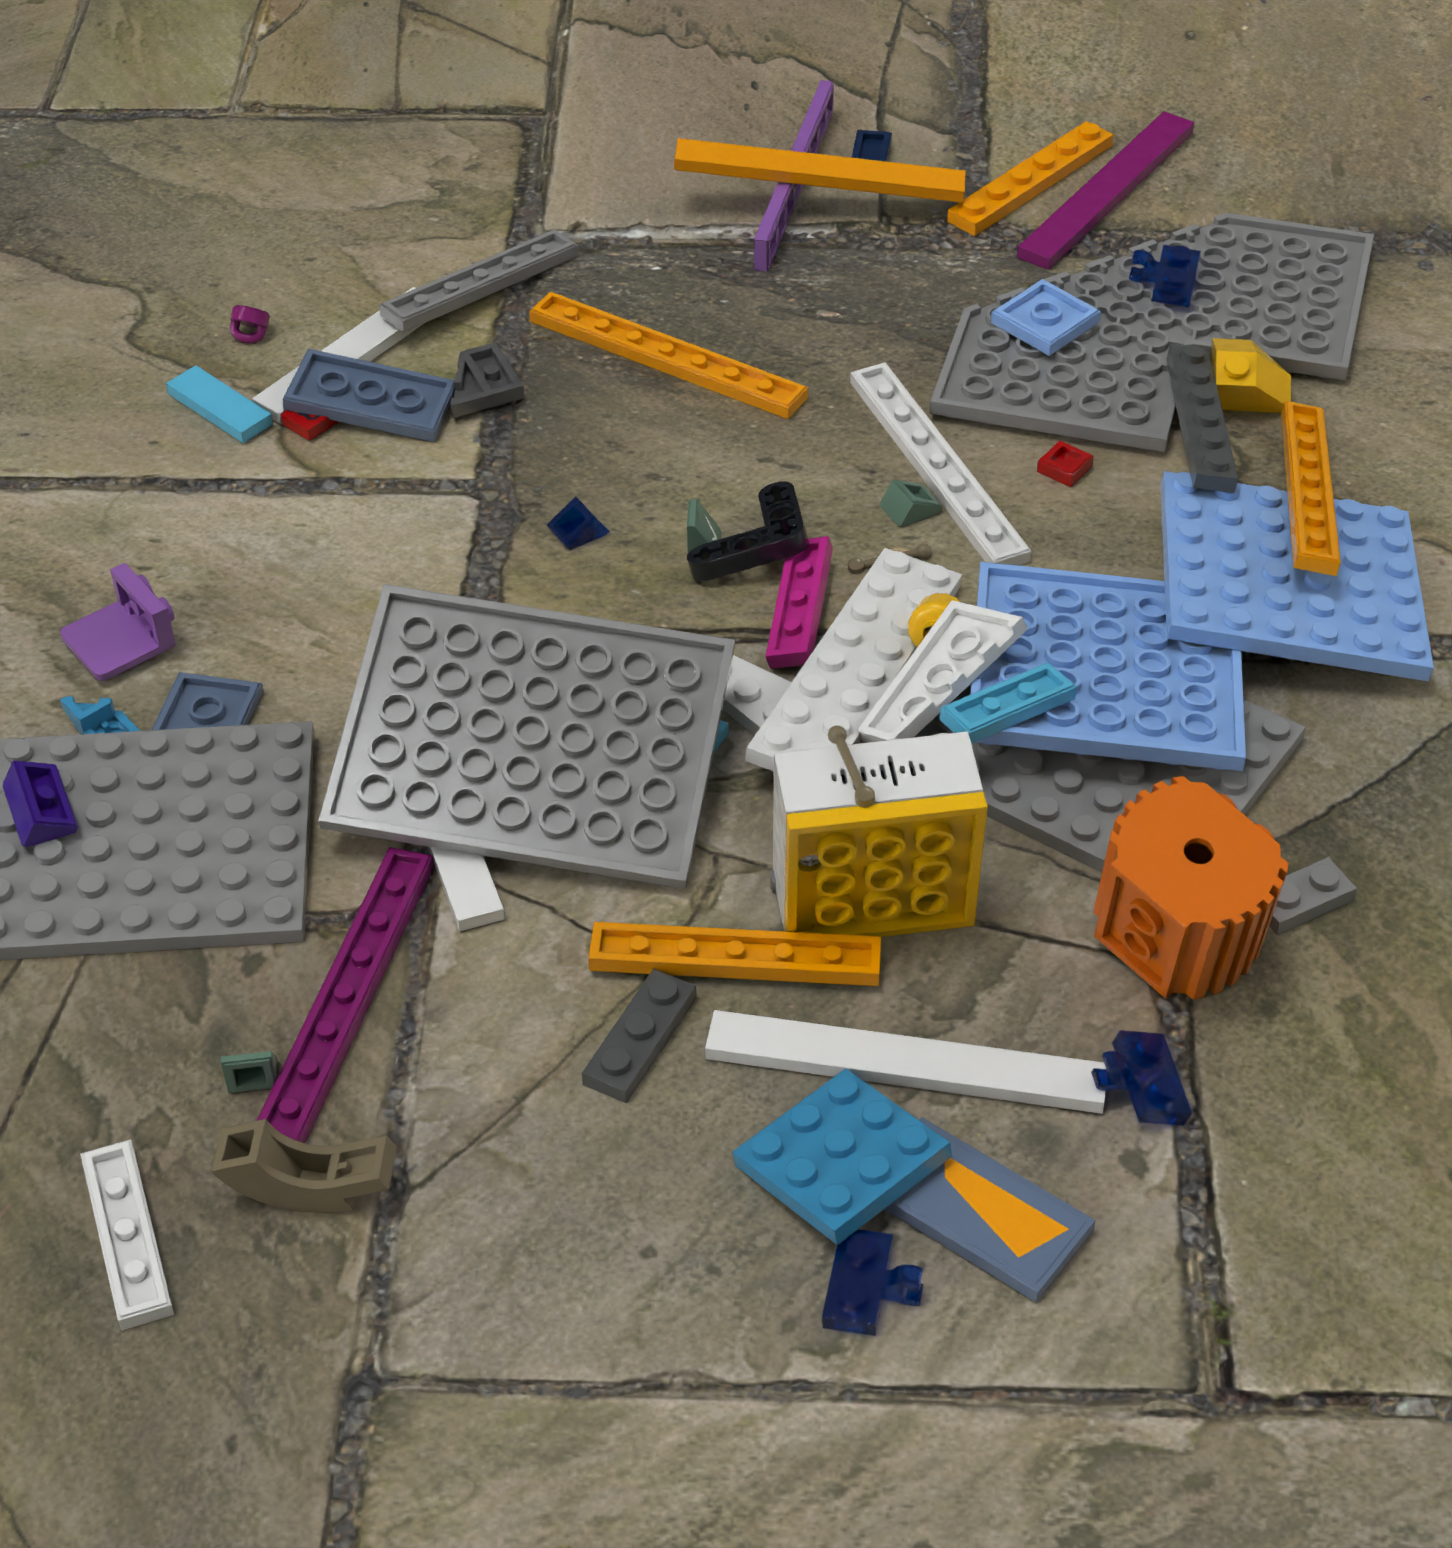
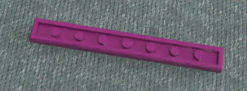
M1163 111L1018 246L1017 258L1049 270L1193 133L1194 122Z
M393 847L388 848L256 1121L266 1119L283 1135L306 1143L433 871L434 860L432 855Z

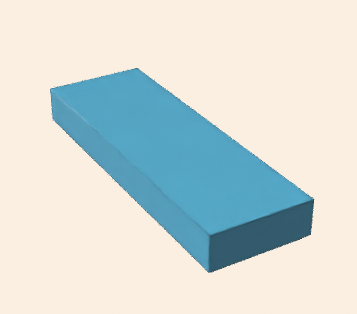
M196 365L166 383L167 392L170 396L242 443H245L273 425L271 413Z
M1047 662L941 707L939 720L953 733L968 731L972 744L1074 700L1077 686Z

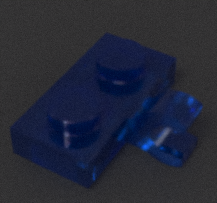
M1163 245L1160 262H1158L1151 253L1144 250H1135L1132 263L1140 264L1144 268L1131 267L1129 279L1137 283H1155L1151 301L1189 308L1201 251L1192 250L1185 246Z
M1120 1030L1112 1041L1114 1051L1104 1052L1102 1055L1106 1069L1093 1068L1091 1071L1096 1088L1102 1091L1128 1090L1139 1123L1184 1126L1192 1115V1111L1164 1034Z
M858 1229L837 1245L822 1314L824 1329L876 1336L883 1300L895 1301L909 1306H919L921 1304L924 1288L921 1283L923 1268L915 1265H899L889 1270L894 1247L893 1234Z

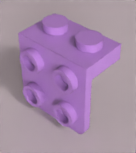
M126 563L110 569L118 601L63 627L60 631L63 642L99 681L108 680L176 646L171 621L175 617L170 604L164 597L158 598L153 593L146 577L142 574L137 576Z

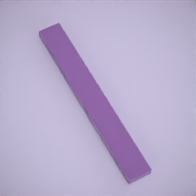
M820 81L791 151L817 153L834 111L833 81ZM777 183L754 238V270L767 271L770 268L803 185Z

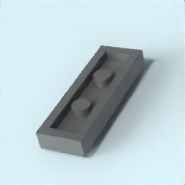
M653 969L583 1070V1085L627 1103L697 998L696 985Z

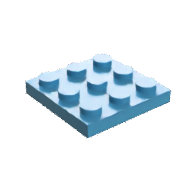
M846 1068L732 1152L736 1167L836 1245L840 1244L952 1157L949 1141Z

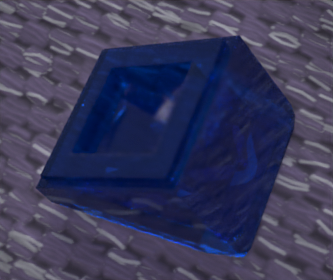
M576 496L547 524L569 550L601 538L610 532Z

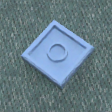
M1041 279L992 311L991 323L1050 356L1098 324L1101 311Z

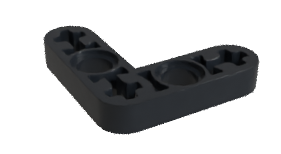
M780 481L769 484L760 490L758 498L765 526L705 543L692 549L687 554V561L693 578L698 581L713 580L785 559L804 551L808 547L809 541L793 484L787 481Z

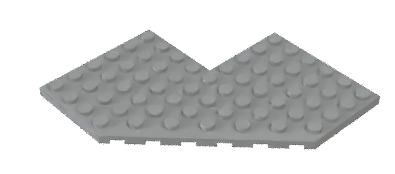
M1224 213L1214 217V221L1210 225L1200 228L1197 224L1174 231L1171 233V239L1157 243L1153 239L1128 249V255L1117 259L1109 255L1085 264L1084 271L1070 275L1065 271L1048 277L1044 280L1101 311L1098 324L1050 356L991 323L992 311L1025 291L1022 287L996 296V303L983 308L978 304L966 307L962 312L930 401V414L983 422L989 425L1020 428L1026 431L1056 434L1068 438L1074 437L1099 441L1105 444L1135 447L1148 451L1165 452L1176 412V403L1166 360L1170 345L1180 347L1184 345L1198 346L1208 350L1211 359L1212 338L1252 340L1288 373H1301L1319 376L1324 379L1346 381L1374 234Z

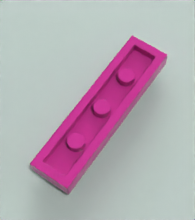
M829 536L809 538L808 547L804 551L785 558L765 655L770 669L804 665L814 651L833 551Z

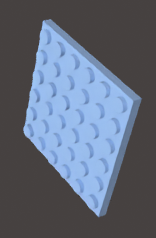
M1164 471L1160 483L1167 639L1429 681L1434 666L1408 511L1400 510L1393 506L1380 507L1362 504L1351 499H1334L1341 564L1337 576L1293 568L1287 491L1278 490L1271 486L1259 487L1237 483L1234 493L1193 488L1190 473Z
M980 562L976 606L1021 616L1028 630L971 683L970 695L1047 662L1077 686L1074 700L981 739L977 743L1243 772L1246 760L1241 651L1167 639L1164 581Z

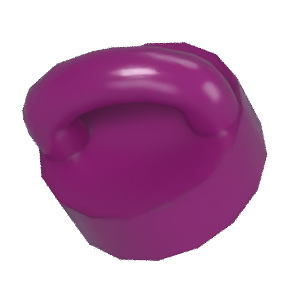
M235 305L232 308L230 318L231 335L243 343L261 341L266 334V329H268L269 313L249 306ZM244 325L257 328V330L253 334H246L241 332L239 327Z

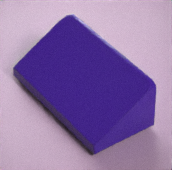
M12 761L3 781V790L21 845L23 847L34 846L76 833L78 826L57 766L55 764Z

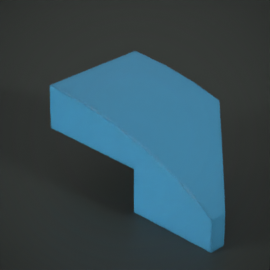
M69 696L60 699L62 709L80 734L141 731L122 711L114 709L112 698H100L96 704L76 703L74 697Z

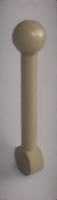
M922 543L916 549L902 553L913 558L928 559L931 556L932 550L928 544ZM852 558L848 561V571L853 574H860L864 569L871 568L877 558L864 561L861 558Z
M835 725L830 728L828 739L831 743L837 745L856 788L855 803L860 807H870L874 803L875 792L871 787L865 786L845 741L847 738L846 730L842 726Z

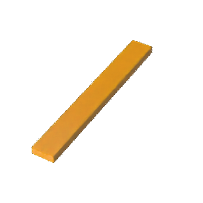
M678 138L674 159V170L960 203L963 202L965 193L966 170Z
M549 292L529 311L530 322L786 419H789L808 399V387L553 292Z
M1287 401L1284 402L1281 421L1293 568L1337 576L1341 561L1324 409Z

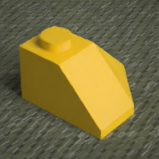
M1212 338L1211 364L1222 410L1281 413L1284 402H1291V375L1252 340Z

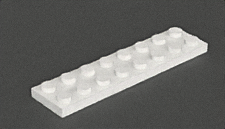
M884 548L746 747L745 761L774 772V753L789 752L796 749L807 750L837 746L828 739V732L835 725L842 726L846 730L847 738L845 741L847 744H860L861 738L859 733H857L858 728L917 649L908 634V621L912 612L929 595L947 593L955 596L961 585L962 574L948 570L940 565H934L913 558L905 553Z

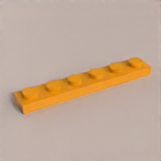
M1085 121L965 198L963 202H959L948 209L947 222L976 236L1113 146L1114 134L1100 128L1097 124Z
M594 922L588 962L589 971L650 974L653 969L675 976L879 986L881 936Z

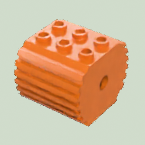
M1184 776L1173 777L1169 786L1165 782L1160 781L1153 784L1152 793L1144 789L1137 794L1135 803L1130 799L1124 807L1123 816L1119 814L1114 822L1093 911L1098 917L1094 937L1165 999L1172 993H1184L1193 1000L1205 997L1207 990L1216 995L1223 991L1225 982L1233 986L1239 981L1241 973L1246 975L1252 966L1253 960L1256 961L1259 956L1284 884L1289 863L1281 857L1280 844L1274 840L1270 831L1260 824H1255L1241 813L1234 802L1225 794L1217 793L1205 782H1190Z

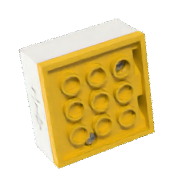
M968 731L847 744L865 786L871 787L875 792L874 803L870 807L865 808L855 803L856 788L837 746L807 750L796 749L789 752L774 753L773 870L784 932L886 937L975 926L988 806Z

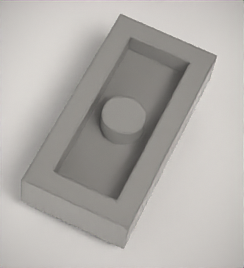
M1329 857L1293 872L1285 877L1269 927L1276 935H1279L1354 901L1357 887Z

